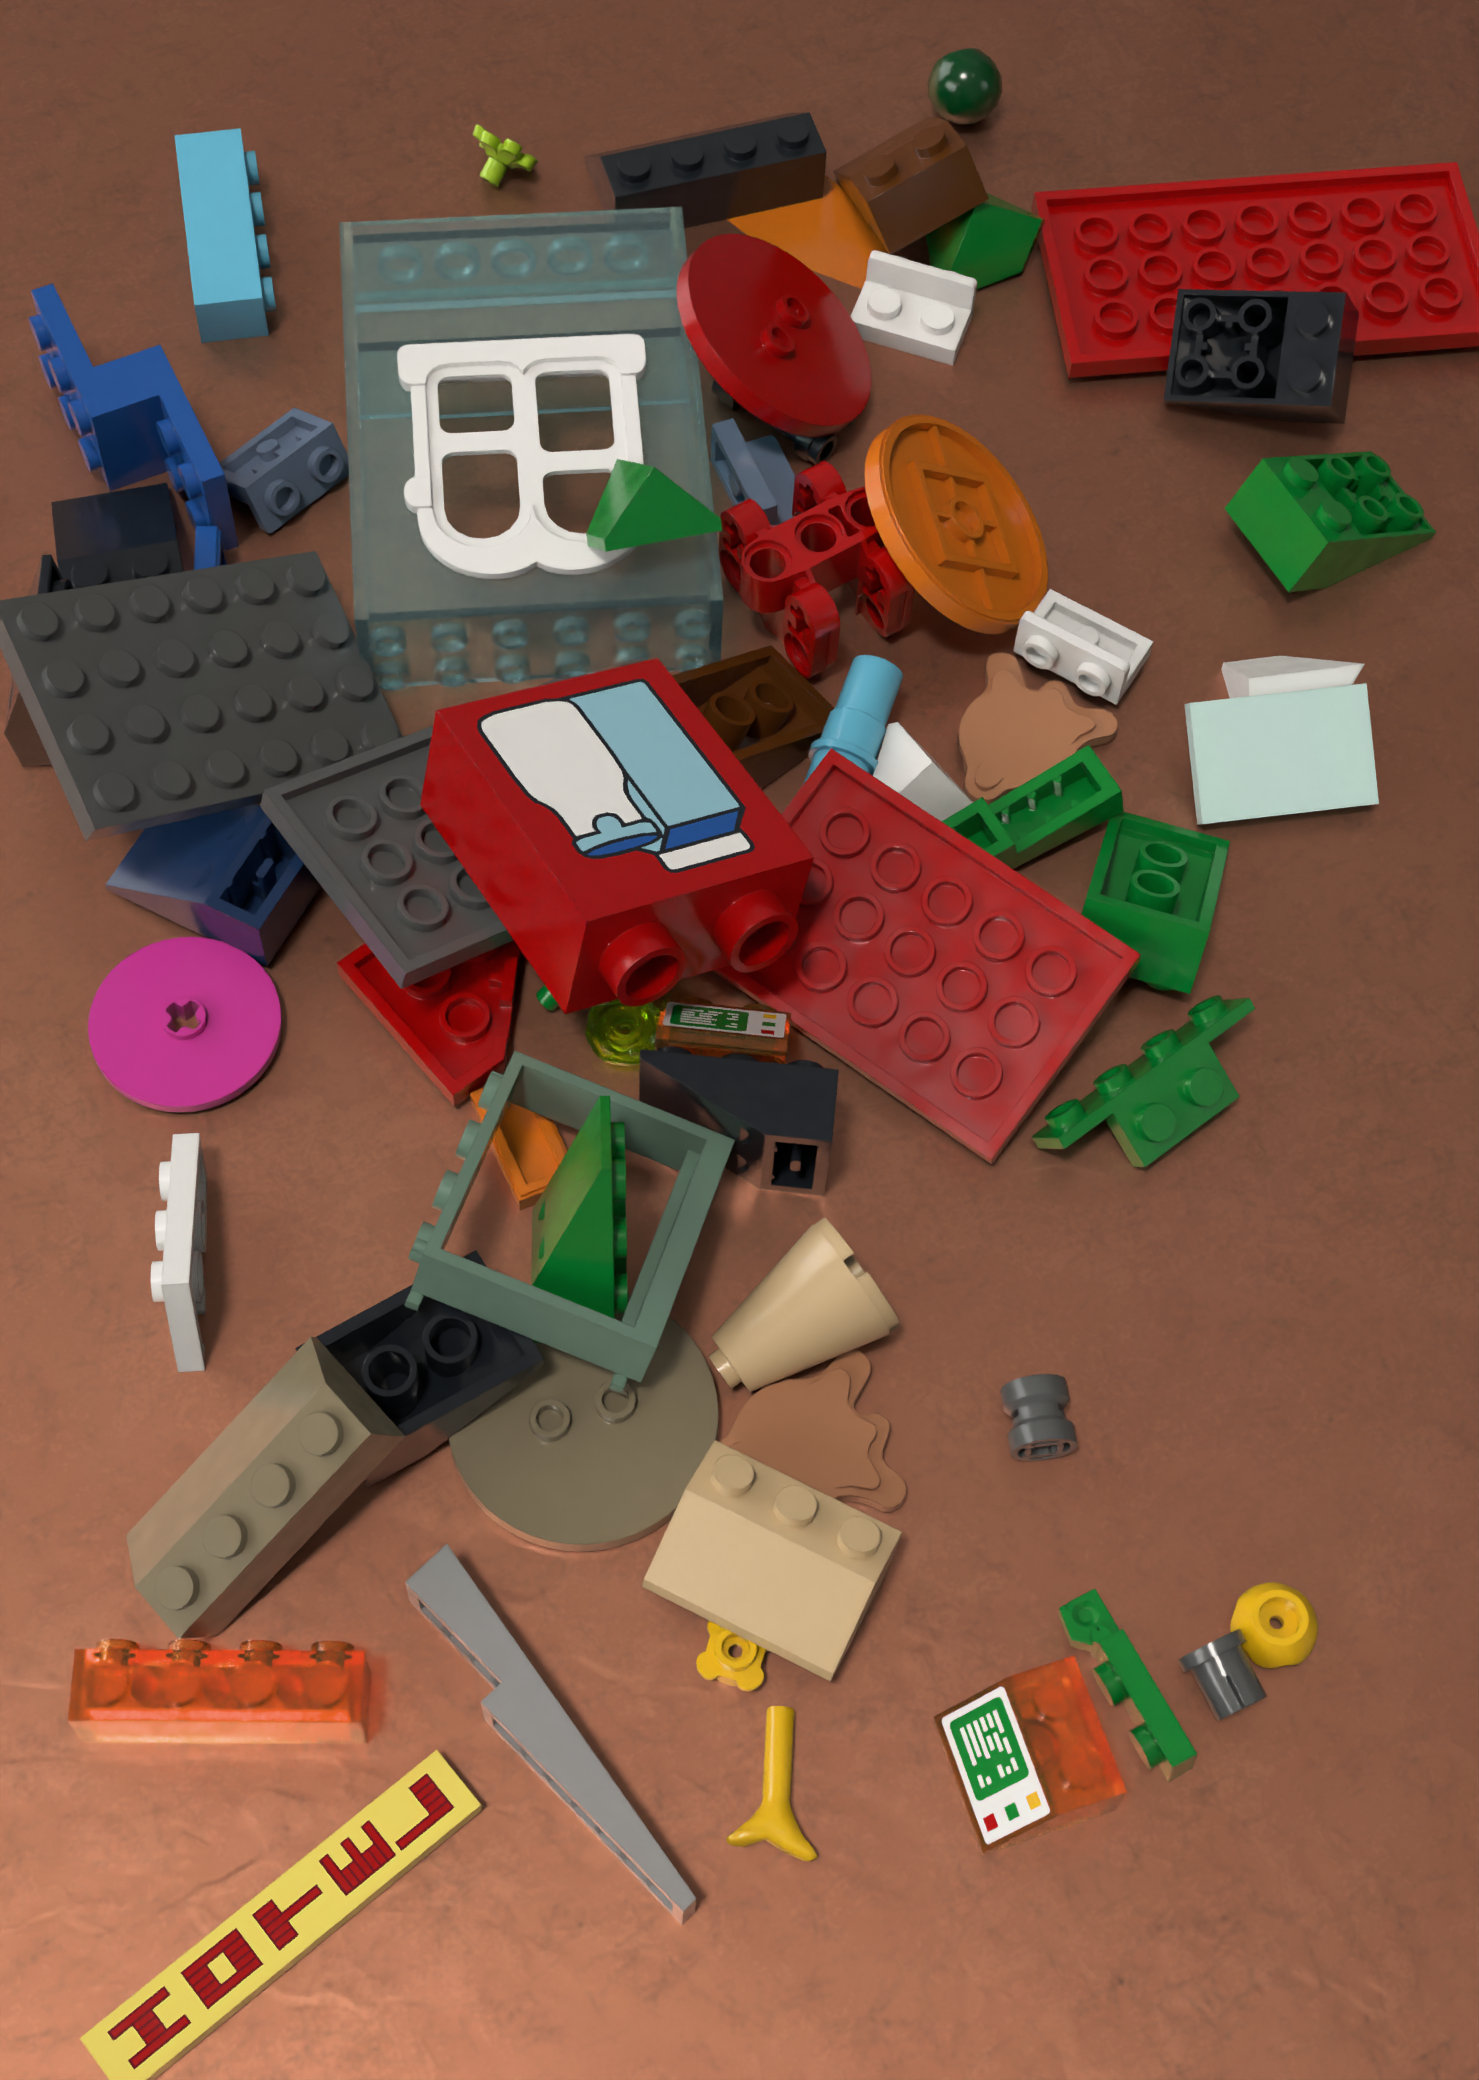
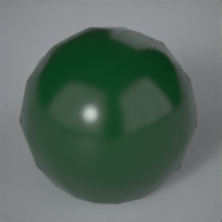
M975 48L958 50L941 57L936 61L928 80V97L934 109L943 118L954 124L973 125L984 119L998 105L1002 94V76L995 62L981 50Z

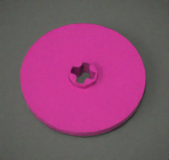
M178 937L162 940L143 947L126 957L111 970L98 988L88 1019V1036L91 1050L106 1080L118 1092L133 1102L166 1112L205 1110L221 1105L242 1094L262 1076L270 1065L277 1051L282 1031V1012L279 997L271 978L264 968L246 952L225 942L203 937ZM195 1015L198 1024L197 1028L192 1030L184 1026L176 1032L173 1020L179 1017L187 1021Z

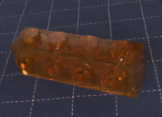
M104 1639L96 1643V1649H75L68 1722L82 1742L367 1744L371 1671L365 1651H354L352 1644L342 1641H319L311 1645V1651L283 1650V1646L280 1643L268 1640L244 1641L240 1643L239 1650H211V1644L191 1639L171 1641L168 1643V1649H140V1645L131 1640Z

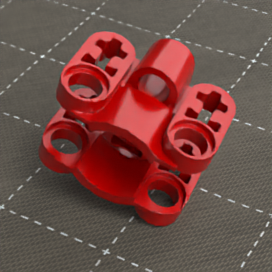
M822 461L796 474L792 504L793 518L779 525H771L761 506L751 498L722 511L720 515L722 531H719L718 554L726 579L735 591L740 594L743 603L751 610L759 613L766 629L783 642L791 663L805 678H811L830 668L837 661L840 617L836 605L828 592L845 583L848 584L855 597V616L861 614L872 629L884 637H888L909 626L915 588L900 571L879 535L870 511L865 487L847 492L837 470L826 461Z

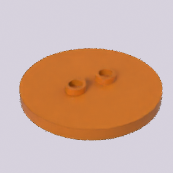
M924 414L904 416L878 434L871 443L866 456L864 472L865 489L876 528L900 571L918 593L934 608L965 628L984 634H1001L1016 628L1023 614L1026 611L1034 612L1046 595L1048 563L1038 523L1015 480L1001 462L981 442L965 430L941 418Z

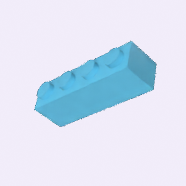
M241 128L174 135L194 307L201 343L268 336L266 312L277 310L272 277L261 278L260 269L271 268L266 234L256 235L255 227L265 226L261 192L250 193L249 187L250 185L260 184L255 150L244 152Z

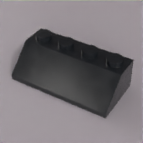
M810 112L777 115L585 156V164L615 243L823 198L827 152Z

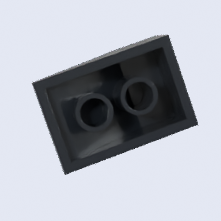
M167 483L51 502L58 569L63 579H69L72 582L74 589L184 572Z
M477 1250L463 1257L486 1267ZM412 1285L318 1335L317 1338L405 1435L399 1444L364 1480L367 1488L429 1454L543 1366L544 1358L532 1339L427 1296H424L418 1311L405 1307ZM302 1344V1345L296 1347V1348H295V1349H296V1352H297L304 1344Z

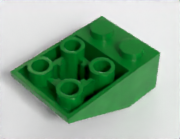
M1372 451L1262 458L1224 508L1288 592L1327 588L1428 541L1437 533L1423 516L1424 510L1419 502L1402 490L1390 475L1391 469L1389 465Z
M600 1096L532 1210L531 1285L614 1318V1314H624L628 1305L625 1123L611 1122L610 1096ZM533 1339L534 1343H541Z

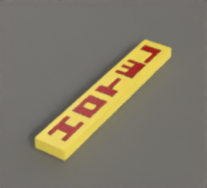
M434 1751L85 2033L80 2040L109 2080H155L482 1811L481 1804L439 1751Z

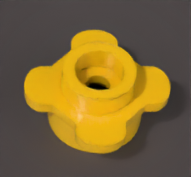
M708 1621L707 1631L710 1638L706 1651L698 1655L696 1660V1668L700 1676L705 1680L712 1681L717 1679L723 1684L738 1686L740 1690L746 1692L760 1687L764 1680V1673L761 1669L765 1652L769 1650ZM732 1646H738L741 1648L742 1654L737 1658L731 1657L728 1652Z

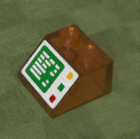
M687 997L679 1001L664 999L656 1029L655 1051L662 1047L673 1046L684 1048L693 1055L723 1057L727 1054L741 1053L750 1055L761 1062L786 1064L791 1013L777 1011L773 1007L764 1004L733 1007L715 1005L709 1000L699 997Z
M1074 1655L1006 1677L933 1717V1724L981 1856L1114 1812L1127 1793Z

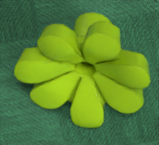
M477 124L475 125L473 137L480 142L479 146L485 150V154L488 156L479 175L483 180L498 187L507 169L523 168L531 172L538 163V160L532 155L520 153L523 147L517 142L507 138L502 143L498 137L489 133L485 128Z

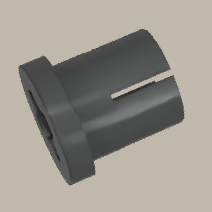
M1241 1629L1216 1639L1178 1659L1184 1673L1191 1670L1217 1721L1267 1697L1241 1646L1247 1642Z

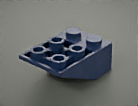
M256 804L145 828L105 884L107 890L204 937L222 941L240 949L265 966L269 965L321 887L316 878L261 809L260 805Z

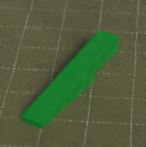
M1087 745L988 805L984 798L981 797L941 822L1014 869L1124 812L1123 796L1118 784L1092 748Z

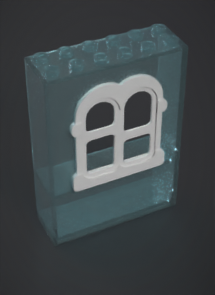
M682 207L339 222L354 621L360 660L368 662L379 687L384 690L395 691L408 686L425 685L459 687L466 683L496 681L516 684L531 679L559 678L566 674L574 678L654 658H659L669 672H684L721 661L724 599L716 532L605 552L589 547L586 533L569 532L557 526L548 517L544 505L543 482L547 477L564 474L612 473L616 460L620 459L654 466L714 513L698 356L685 333L677 304L678 276L683 264L687 260ZM612 410L614 443L608 449L548 452L541 447L538 414ZM514 415L513 426L503 431L447 433L440 427V419ZM505 453L514 456L517 460L520 510L518 519L513 526L499 536L486 539L468 537L456 531L448 522L444 509L442 473L444 460L451 456Z

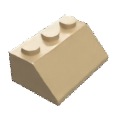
M714 1440L683 1492L644 1577L642 1587L831 1682L885 1579L902 1531Z

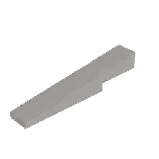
M446 1544L405 1581L410 1603L494 1689L481 1701L483 1717L488 1725L670 1914L683 1925L695 1913L696 1897L453 1551Z

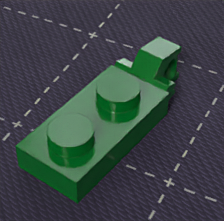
M1096 1589L1090 1590L1061 1606L1058 1616L1070 1646L1088 1651L1091 1657L1097 1659L1100 1665L1093 1668L1092 1672L1101 1692L1112 1707L1122 1703L1136 1727L1128 1731L1135 1750L1145 1766L1151 1770L1159 1765L1168 1782L1193 1769L1197 1752L1123 1629L1119 1630Z

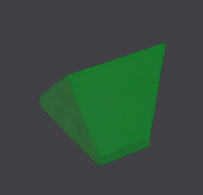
M987 193L988 200L926 235L930 266L977 280V289L1024 272L1044 224V218Z
M617 459L586 537L589 547L607 552L722 531L720 517L654 466Z

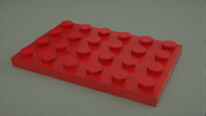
M831 748L781 814L814 856L796 916L798 933L795 941L785 954L763 969L744 973L735 970L729 965L712 971L771 1012L785 1014L786 1022L992 1165L1139 964L1141 954Z

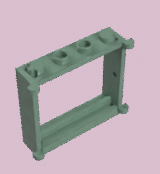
M514 1050L504 1075L492 1071L489 1075L477 1106L487 1110L482 1124L470 1119L464 1130L455 1154L456 1157L465 1160L459 1174L448 1169L444 1174L432 1204L433 1208L442 1211L436 1225L423 1221L408 1259L419 1263V1267L405 1307L418 1311L424 1296L430 1297L611 1370L615 1373L609 1389L622 1393L628 1378L641 1383L656 1351L735 1140ZM600 1096H610L611 1122L625 1123V1149L679 1171L621 1321L444 1250L510 1103L580 1130Z

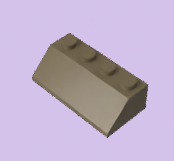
M310 1337L126 1535L135 1588L178 1639L218 1636L399 1444L405 1435L317 1337Z

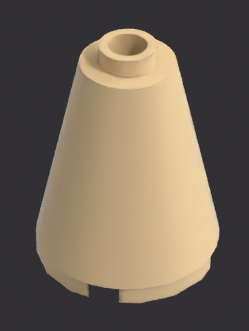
M826 1218L810 1226L712 1335L711 1338L718 1346V1349L708 1355V1357L731 1389L740 1382H743L748 1391L752 1392L890 1335V1332L900 1326L896 1314L870 1274L864 1272L852 1256L854 1254L852 1249Z

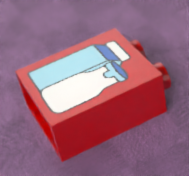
M659 658L436 710L420 806L565 1015L616 999L626 1006L645 1005L665 995L679 980L729 965L739 972H754L778 960L795 941L798 933L796 916L814 856Z

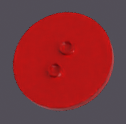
M731 233L714 236L703 242L689 256L680 270L677 281V304L680 318L690 344L706 370L738 404L773 427L806 437H825L838 433L863 411L868 402L872 385L870 362L865 345L847 310L830 288L812 270L781 248L759 238L743 234Z

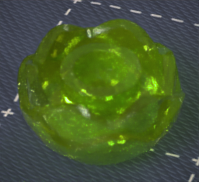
M616 999L591 1007L585 1035L591 1050L601 1060L620 1067L635 1066L640 1064L641 1049L656 1051L661 1047L665 1031V1025H663L664 1016L662 1011L654 1007L652 1002L641 1006H626ZM622 1028H628L631 1032L623 1035L619 1031Z

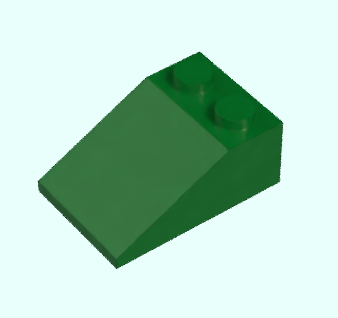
M1122 812L1109 819L1081 915L1141 954L1139 964L1129 977L1145 981L1149 986L1159 990H1177L1188 994L1191 993L1211 929L1229 849V840L1127 812Z

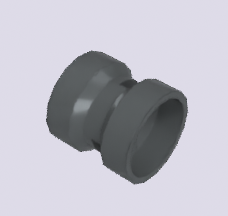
M1053 1374L1031 1375L1015 1379L1002 1386L1000 1394L1003 1411L1013 1418V1428L1007 1435L1010 1454L1013 1459L1029 1462L1045 1461L1067 1455L1077 1448L1078 1442L1075 1426L1070 1420L1066 1419V1414L1063 1411L1070 1402L1067 1381L1064 1377Z

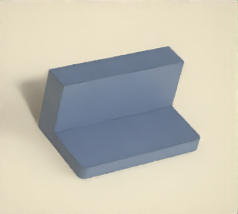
M733 418L712 424L710 461L732 505L734 506L749 498L755 500L765 512L771 525H779L793 518L792 504L795 474L777 439L769 435L745 442Z

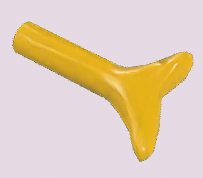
M771 1706L766 1710L762 1802L749 1820L727 1836L726 1843L734 1847H746L766 1841L790 1856L802 1861H813L818 1856L814 1848L803 1837L790 1805L795 1710L786 1706Z

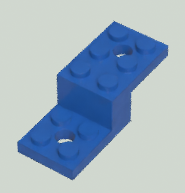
M53 283L31 290L37 315L28 318L29 325L39 350H47L46 354L38 356L39 362L50 389L57 387L60 393H64L63 396L58 397V401L70 431L77 429L80 436H84L78 439V444L90 473L100 470L109 490L113 491L167 472L175 491L185 490L190 499L185 502V507L194 531L196 532V526H218V530H221L225 551L239 547L225 474L161 345L93 367Z

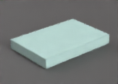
M1367 683L1184 704L1197 825L1379 804Z

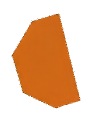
M826 175L824 178L823 198L727 219L746 235L767 241L788 252L810 270L860 289L863 288L866 281L867 264L871 252L876 250L890 254L845 190Z

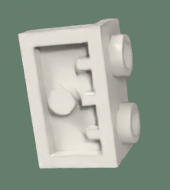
M874 250L868 259L866 281L850 317L856 325L862 340L953 366L973 316L977 280L960 275L954 271H946L911 261L901 256Z

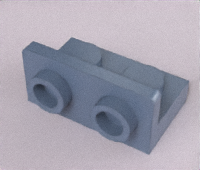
M295 407L219 463L225 474L229 496L248 504L260 529L267 533H273L353 471V465L334 424Z

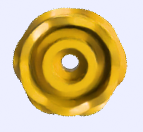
M1266 1582L1249 1588L1238 1598L1231 1619L1230 1630L1233 1632L1241 1629L1247 1641L1241 1645L1246 1656L1251 1658L1256 1665L1272 1669L1300 1664L1310 1655L1318 1635V1620L1312 1604L1300 1591L1283 1583ZM1270 1619H1278L1282 1627L1280 1629L1273 1628L1270 1625Z

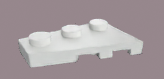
M200 1133L173 1134L171 1161L160 1162L159 1166L160 1196L162 1201L168 1202L167 1210L156 1211L155 1214L156 1246L158 1251L164 1252L163 1261H152L151 1292L153 1302L165 1303L178 1372L205 1371V1346L202 1343L197 1315L206 1314V1290L201 1253L206 1252L207 1173Z

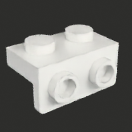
M1049 589L1034 612L1026 611L1019 620L1013 652L1023 656L1033 666L1040 669H1048L1075 683L1085 693L1092 696H1100L1117 705L1150 656L1154 641Z

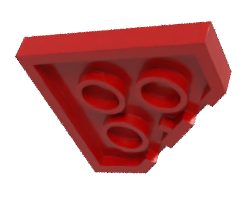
M514 940L403 989L398 986L366 943L336 963L339 976L454 1107L469 1097L471 1092L483 1087L492 1071L500 1074L505 1071L521 950Z

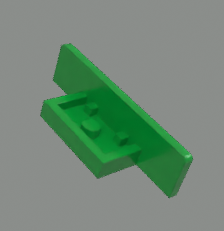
M1216 995L1195 1005L1187 1013L1190 1018L1189 1022L1176 1031L1169 1029L1147 1040L1140 1048L1143 1053L1141 1057L1128 1066L1120 1064L1099 1075L1093 1081L1096 1089L1082 1100L1072 1099L1051 1110L1045 1116L1047 1125L1032 1136L1036 1146L1044 1149H1065L1103 1120H1106L1132 1166L1146 1167L1240 1097L1209 1042L1256 1009L1250 998L1223 1000L1220 995Z

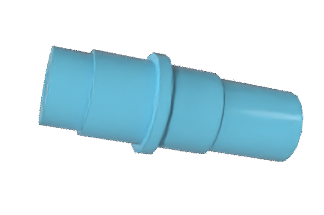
M859 655L853 659L835 709L830 711L820 739L811 744L808 755L811 764L804 783L831 748L873 776L878 764L877 757L886 733L885 727L903 681L904 675L896 665L886 659L872 655Z

